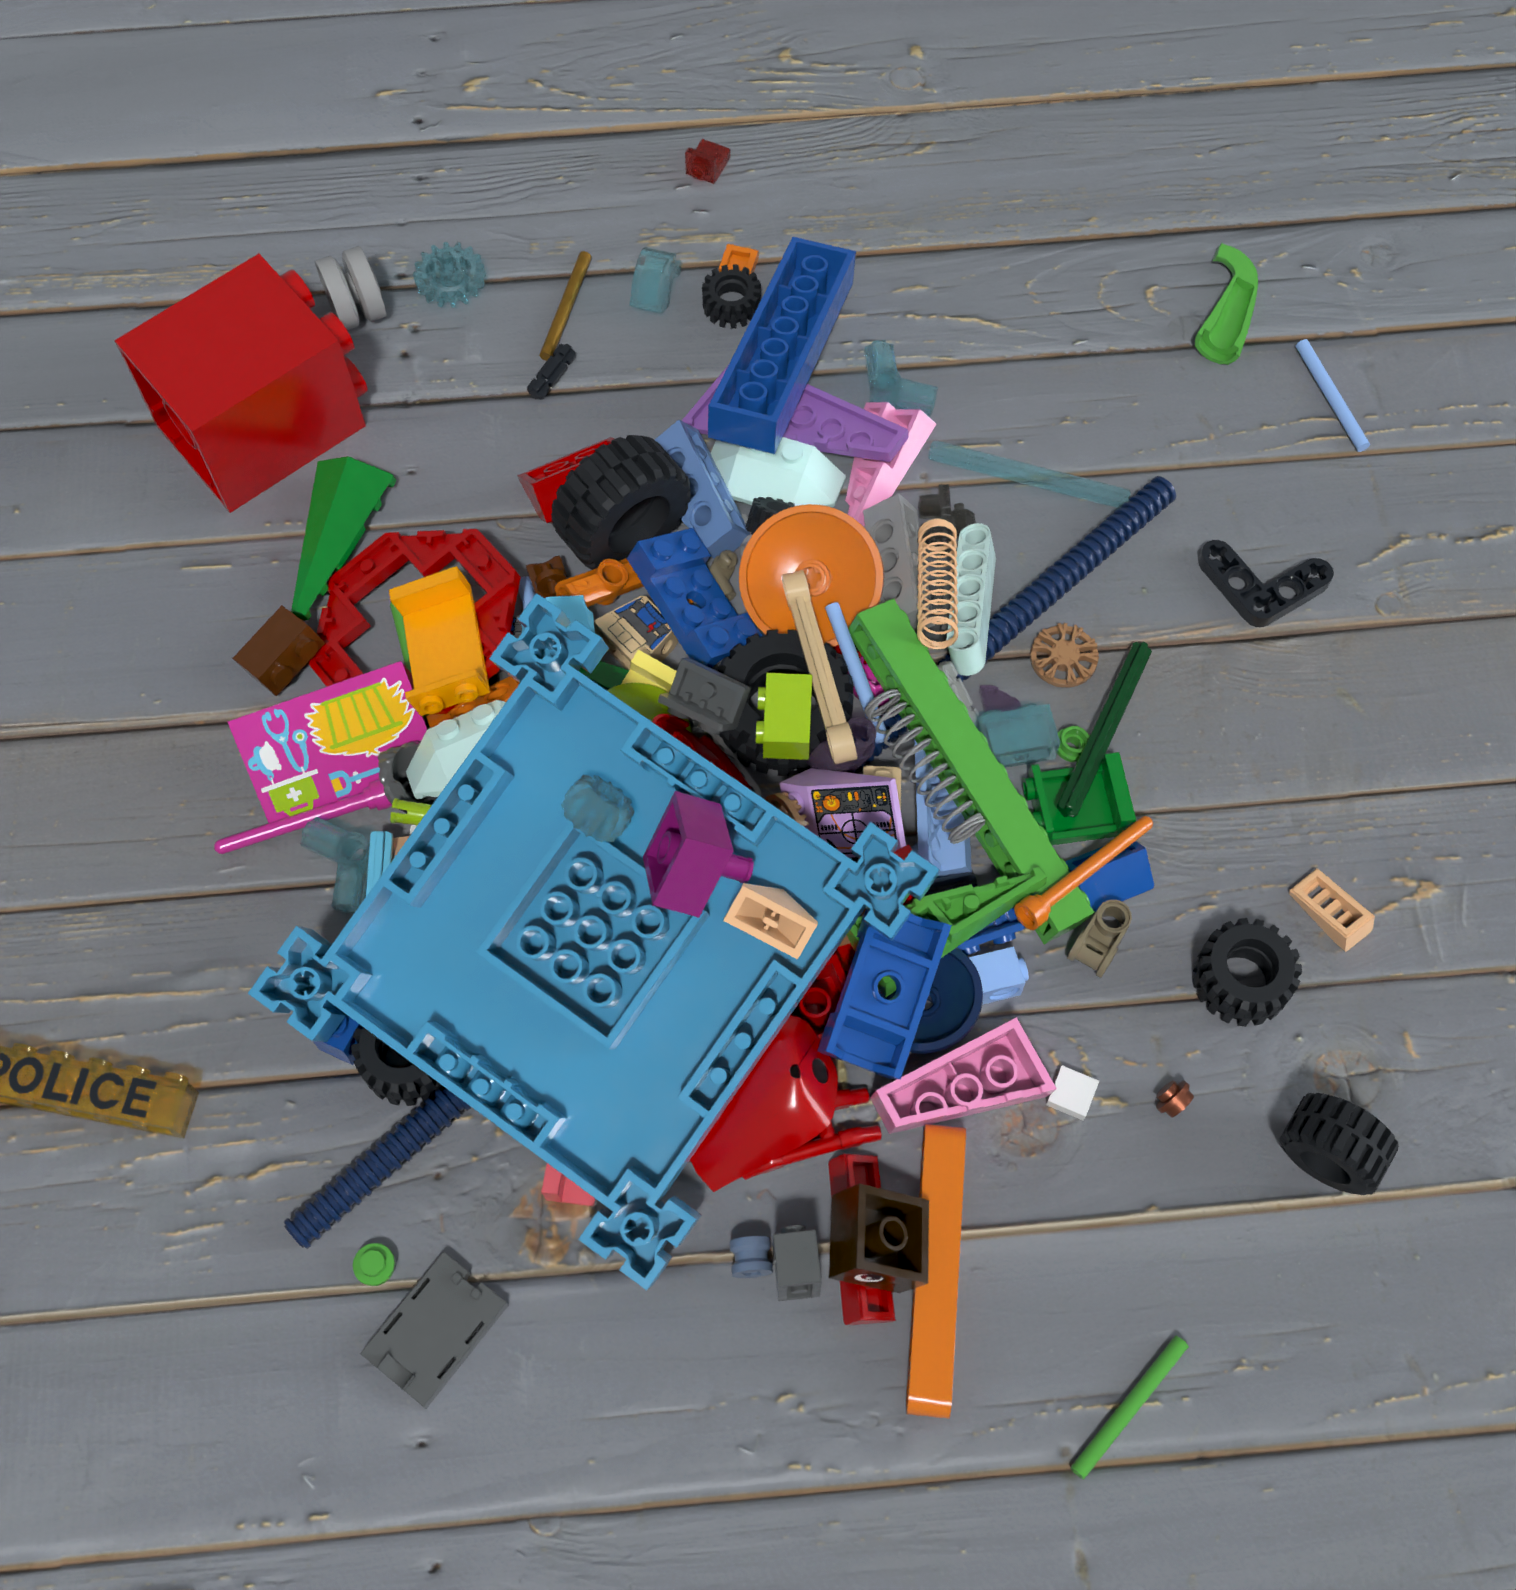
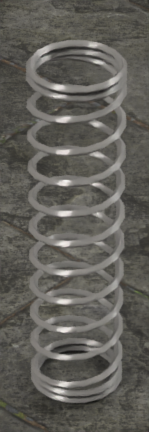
M891 689L883 692L868 703L864 714H866L868 720L878 722L876 732L886 734L884 744L894 746L892 756L903 758L900 768L911 770L909 781L914 783L920 782L917 787V793L928 795L925 800L927 807H936L933 818L937 820L945 819L942 824V831L951 832L948 837L950 843L956 844L966 840L985 825L986 820L983 819L984 816H981L982 813H976L957 827L945 828V825L953 816L970 807L973 801L969 800L948 815L937 816L938 810L945 803L960 796L965 788L957 789L941 802L935 804L928 803L930 797L935 792L955 781L956 776L952 775L946 778L932 790L920 791L921 786L926 780L944 771L948 764L943 763L937 766L923 778L912 779L916 769L934 760L940 751L928 754L915 766L904 767L905 760L927 747L932 739L927 738L915 745L906 754L897 755L895 752L899 745L919 735L923 727L918 726L912 729L898 742H887L892 732L908 725L914 720L915 715H907L890 730L881 731L879 727L884 720L897 715L907 706L906 702L897 704L901 698L899 690ZM894 696L885 705L875 710L882 701ZM884 714L882 718L873 719L874 717Z

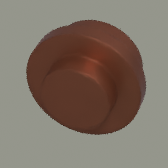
M1174 1080L1170 1081L1158 1092L1156 1097L1160 1101L1156 1109L1160 1113L1166 1112L1171 1118L1178 1115L1194 1098V1095L1189 1091L1190 1085L1186 1081H1181L1178 1084Z

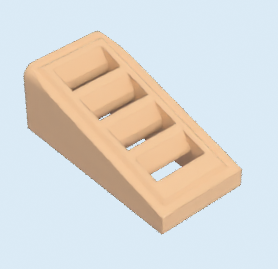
M1318 868L1289 890V895L1345 952L1349 951L1373 930L1375 916ZM1320 886L1323 890L1311 899L1308 894ZM1331 898L1333 902L1323 909L1320 905ZM1341 909L1345 912L1338 919L1332 917Z

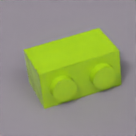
M767 673L766 687H758V710L765 711L764 721L756 722V744H763V758L809 760L812 675Z

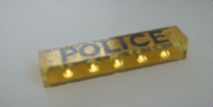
M14 1043L12 1048L0 1046V1103L184 1139L199 1092L188 1082V1077L173 1072H165L164 1077L150 1075V1070L136 1065H127L126 1070L112 1067L113 1064L109 1061L90 1057L88 1062L77 1061L75 1056L58 1050H52L50 1055L37 1053L36 1048L21 1043Z

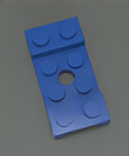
M694 528L638 541L627 557V560L690 659L711 668L723 658L729 657L730 650L735 645L740 643L742 646H745L746 638L758 634L759 638L763 637L748 613L740 615L736 613L707 568L706 562L711 555ZM687 599L693 600L699 607L690 605Z
M866 909L856 936L860 940L835 1012L829 1015L817 1051L889 1079L901 1080L952 925L923 919L911 914L893 941H890L864 922V918L869 912ZM884 976L892 978L896 984V993L889 1000L881 997L878 992V983Z

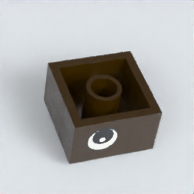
M860 1183L832 1195L829 1257L830 1279L895 1293H902L928 1284L929 1200Z

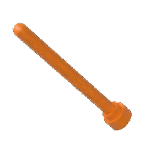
M1148 816L1139 818L1042 895H1028L1018 902L1014 907V911L1020 923L1030 930H1036L1048 920V914H1050L1053 905L1153 827V820Z

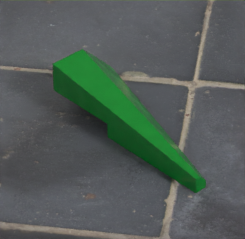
M349 456L317 462L291 612L302 621L310 619L311 613L309 609L318 595H325L329 589L326 584L327 580L334 570L338 571L343 567L366 531L364 522L371 511H378L382 505L380 497L386 488L394 487L396 479L393 474Z

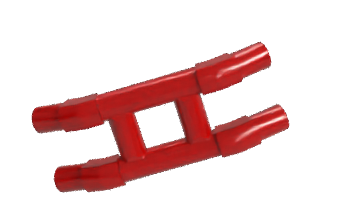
M866 1088L838 1090L834 1111L868 1103V1090ZM831 1121L819 1134V1139L809 1141L742 1177L747 1180L762 1173L766 1174L783 1168L785 1165L812 1157L880 1141L882 1137L880 1127L878 1125L862 1128L855 1127L839 1131L835 1134Z

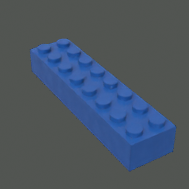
M792 237L708 405V438L772 454L776 453L852 287L856 251Z

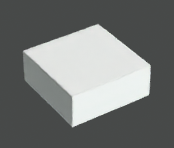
M1061 1066L1054 1083L1057 1089L1050 1094L1046 1105L1084 1121L1099 1081Z

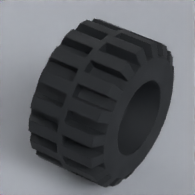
M1247 918L1238 919L1235 925L1231 921L1226 922L1220 930L1216 929L1210 935L1197 956L1198 959L1193 968V972L1197 973L1193 978L1194 988H1201L1197 996L1201 1003L1209 1002L1210 1006L1207 1010L1212 1015L1217 1011L1223 1014L1222 1021L1230 1023L1232 1019H1237V1026L1245 1027L1251 1020L1254 1026L1263 1024L1267 1018L1271 1020L1276 1017L1298 989L1300 984L1298 977L1302 974V965L1296 964V961L1300 955L1297 949L1291 950L1289 948L1292 940L1287 935L1283 938L1277 934L1280 929L1273 924L1268 929L1263 926L1264 921L1255 919L1253 924H1249ZM1231 958H1245L1254 962L1262 970L1266 986L1254 988L1241 984L1231 975L1227 960Z
M364 1027L363 1029H355L353 1037L357 1044L352 1045V1054L356 1059L353 1062L365 1083L373 1090L376 1096L382 1100L386 1097L390 1104L399 1106L400 1101L404 1100L407 1106L416 1105L417 1098L421 1097L425 1103L427 1098L432 1099L431 1092L438 1089L443 1091L445 1089L444 1086L414 1064L405 1068H393L386 1065V1054L390 1046Z
M1308 1093L1306 1096H1303L1279 1139L1281 1147L1288 1157L1299 1168L1316 1180L1343 1192L1365 1196L1375 1193L1399 1147L1394 1134L1374 1115L1350 1101L1324 1093Z

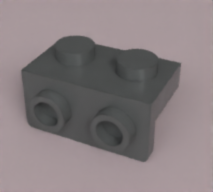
M681 658L670 692L660 694L658 702L667 706V711L671 715L682 719H689L690 717L700 722L699 727L702 730L719 735L723 731L737 728L752 687L690 658Z

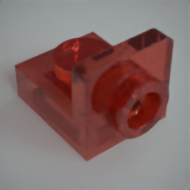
M702 139L696 149L688 148L685 152L686 174L715 184L731 158L730 148Z

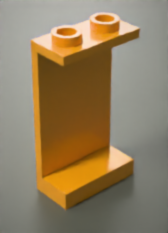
M455 566L389 589L390 601L403 616L414 685L413 690L405 692V697L420 716L435 714L444 708L462 702H471L477 697L489 694L490 688L472 589L459 568Z

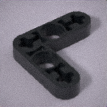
M1221 540L1207 542L1203 546L1198 559L1199 567L1241 617L1254 627L1268 626L1320 595L1328 588L1334 575L1332 566L1326 560L1312 558L1264 585L1232 547ZM1210 554H1211L1213 557L1221 556V557H1222V560H1221V561H1220L1219 559H1213V560H1211V559L1209 558V557H1210ZM1310 573L1312 575L1320 574L1322 576L1321 579L1318 577H1314L1313 579L1309 580L1307 585L1305 586L1304 582L1308 579ZM1233 577L1241 578L1246 582L1247 588L1237 590L1229 584L1228 580ZM1283 586L1291 587L1297 593V597L1294 599L1284 598L1279 593V588ZM1271 600L1272 603L1268 606L1266 612L1262 610L1256 612L1254 610V606L1262 608Z

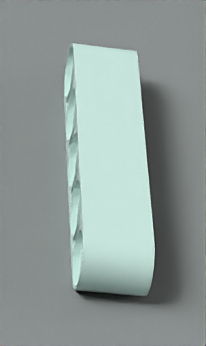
M980 523L970 524L961 530L956 557L958 573L956 577L958 582L956 586L958 591L956 596L958 600V638L953 645L948 647L951 662L954 664L958 674L965 676L978 673L985 664L996 563L990 529L987 525ZM954 630L947 633L946 640L953 637Z

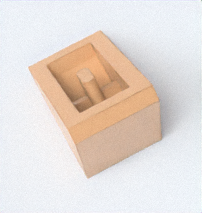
M743 883L723 920L797 960L818 925V922L784 889Z

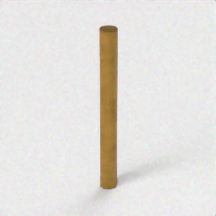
M586 251L579 253L539 354L545 361L550 356L553 357L592 256Z

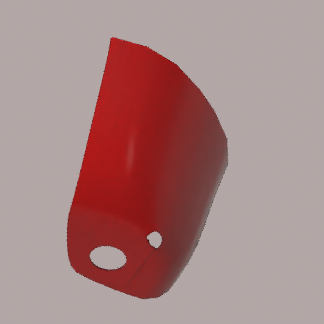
M790 1015L691 1157L690 1162L696 1173L713 1192L818 1136L833 1119L838 1089L837 1070L830 1056L817 1051L820 1039L809 1023L803 1019ZM816 1058L821 1060L826 1067L828 1078L825 1083H820L813 1073L812 1062ZM794 1064H797L799 1068L800 1078H793L791 1076L790 1068Z

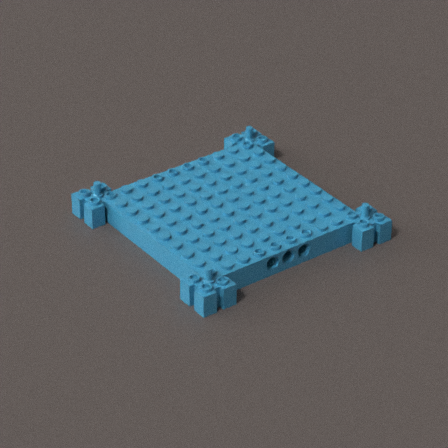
M536 593L518 618L519 622L525 627L522 634L517 639L510 633H507L489 658L499 669L520 683L333 944L310 928L296 926L277 952L286 959L282 967L267 966L248 994L274 1013L289 1014L293 1011L286 1022L311 1041L327 1042L345 1016L348 1015L589 1193L606 1207L595 1214L578 1240L605 1260L614 1255L615 1252L619 1253L626 1259L620 1271L645 1290H648L654 1285L673 1258L663 1248L668 1242L676 1248L681 1245L702 1216L676 1196L668 1199L666 1204L663 1203L661 1200L863 910L865 908L869 910L864 918V922L890 941H893L911 915V911L903 906V903L910 894L921 901L939 875V869L912 850L905 860L894 854L898 847V840L871 822L851 848L852 854L859 859L856 863L580 673L579 669L583 668L591 674L609 647L599 635L577 620L567 629L571 621L564 612ZM675 791L721 804L734 850L732 854L750 857L754 862L753 872L747 884L784 889L818 922L798 960L723 921L743 885L739 881L721 876L700 917L652 905L643 855Z

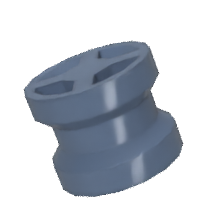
M746 1236L729 1241L730 1251L735 1255V1263L731 1266L732 1277L756 1278L773 1273L772 1262L768 1260L767 1252L771 1248L769 1237Z

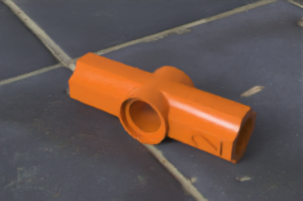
M627 558L619 561L605 559L599 564L597 569L562 580L556 584L554 589L556 596L583 595L586 606L589 607L595 604L610 605L615 602L619 595L644 587Z

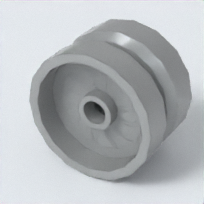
M360 246L343 251L342 261L346 271L345 274H343L337 260L332 256L315 261V266L332 312L340 319L347 330L359 326L360 320L356 304L359 305L364 317L370 322L386 317V310L378 281Z

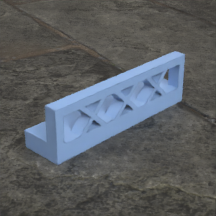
M923 749L915 753V765L926 756ZM930 763L916 769V779L925 777L933 770ZM937 775L926 780L921 786L920 791L925 792L934 789L941 783V780ZM920 782L916 783L918 855L939 869L937 878L972 872L970 837L956 844L950 843L948 837L951 832L942 831V824L945 819L937 820L933 818L936 807H927L925 805L928 795L918 794L917 787ZM946 788L935 792L930 797L928 803L935 804L943 801L949 795ZM952 800L945 803L938 810L937 816L948 815L958 807ZM961 812L947 822L945 825L946 829L957 827L966 821Z

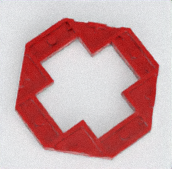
M463 529L462 533L446 534L444 530L417 531V535L401 536L399 532L384 533L330 577L329 589L327 590L330 593L327 608H322L316 632L325 644L310 659L309 666L326 687L364 674L344 650L346 646L371 627L354 604L408 561L411 562L423 577L438 573L455 559L486 592L482 598L474 603L487 677L490 679L501 670L489 658L506 634L511 631L521 577L478 529ZM403 664L413 690L412 673ZM458 704L444 708L435 714H447Z

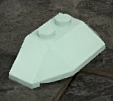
M782 437L775 454L720 440L715 441L710 453L733 500L752 505L754 498L764 497L766 499V497H772L774 500L778 498L783 499V502L795 503L794 506L814 504L835 507L846 480V475L815 446Z
M495 700L488 704L479 705L472 711L453 719L444 720L437 726L427 729L406 770L416 799H422L426 796L438 797L506 702Z

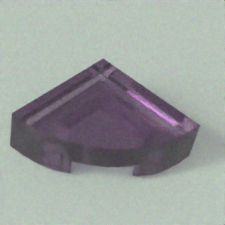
M992 685L980 686L979 695L987 723L1023 717L1024 710L1018 699L998 690L999 687Z

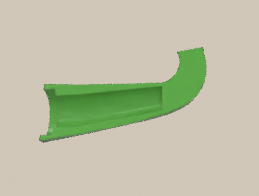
M1221 243L1213 256L1212 262L1224 264L1232 272V280L1212 313L1198 331L1195 338V347L1206 359L1217 364L1228 365L1240 357L1249 330L1257 296L1258 274L1254 264L1244 253L1234 247Z

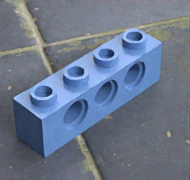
M678 420L658 436L655 441L663 447L688 476L691 497L690 502L687 503L688 509L680 519L688 528H694L709 551L710 557L715 559L724 550L733 552L740 547L750 532L746 530V524L699 430Z

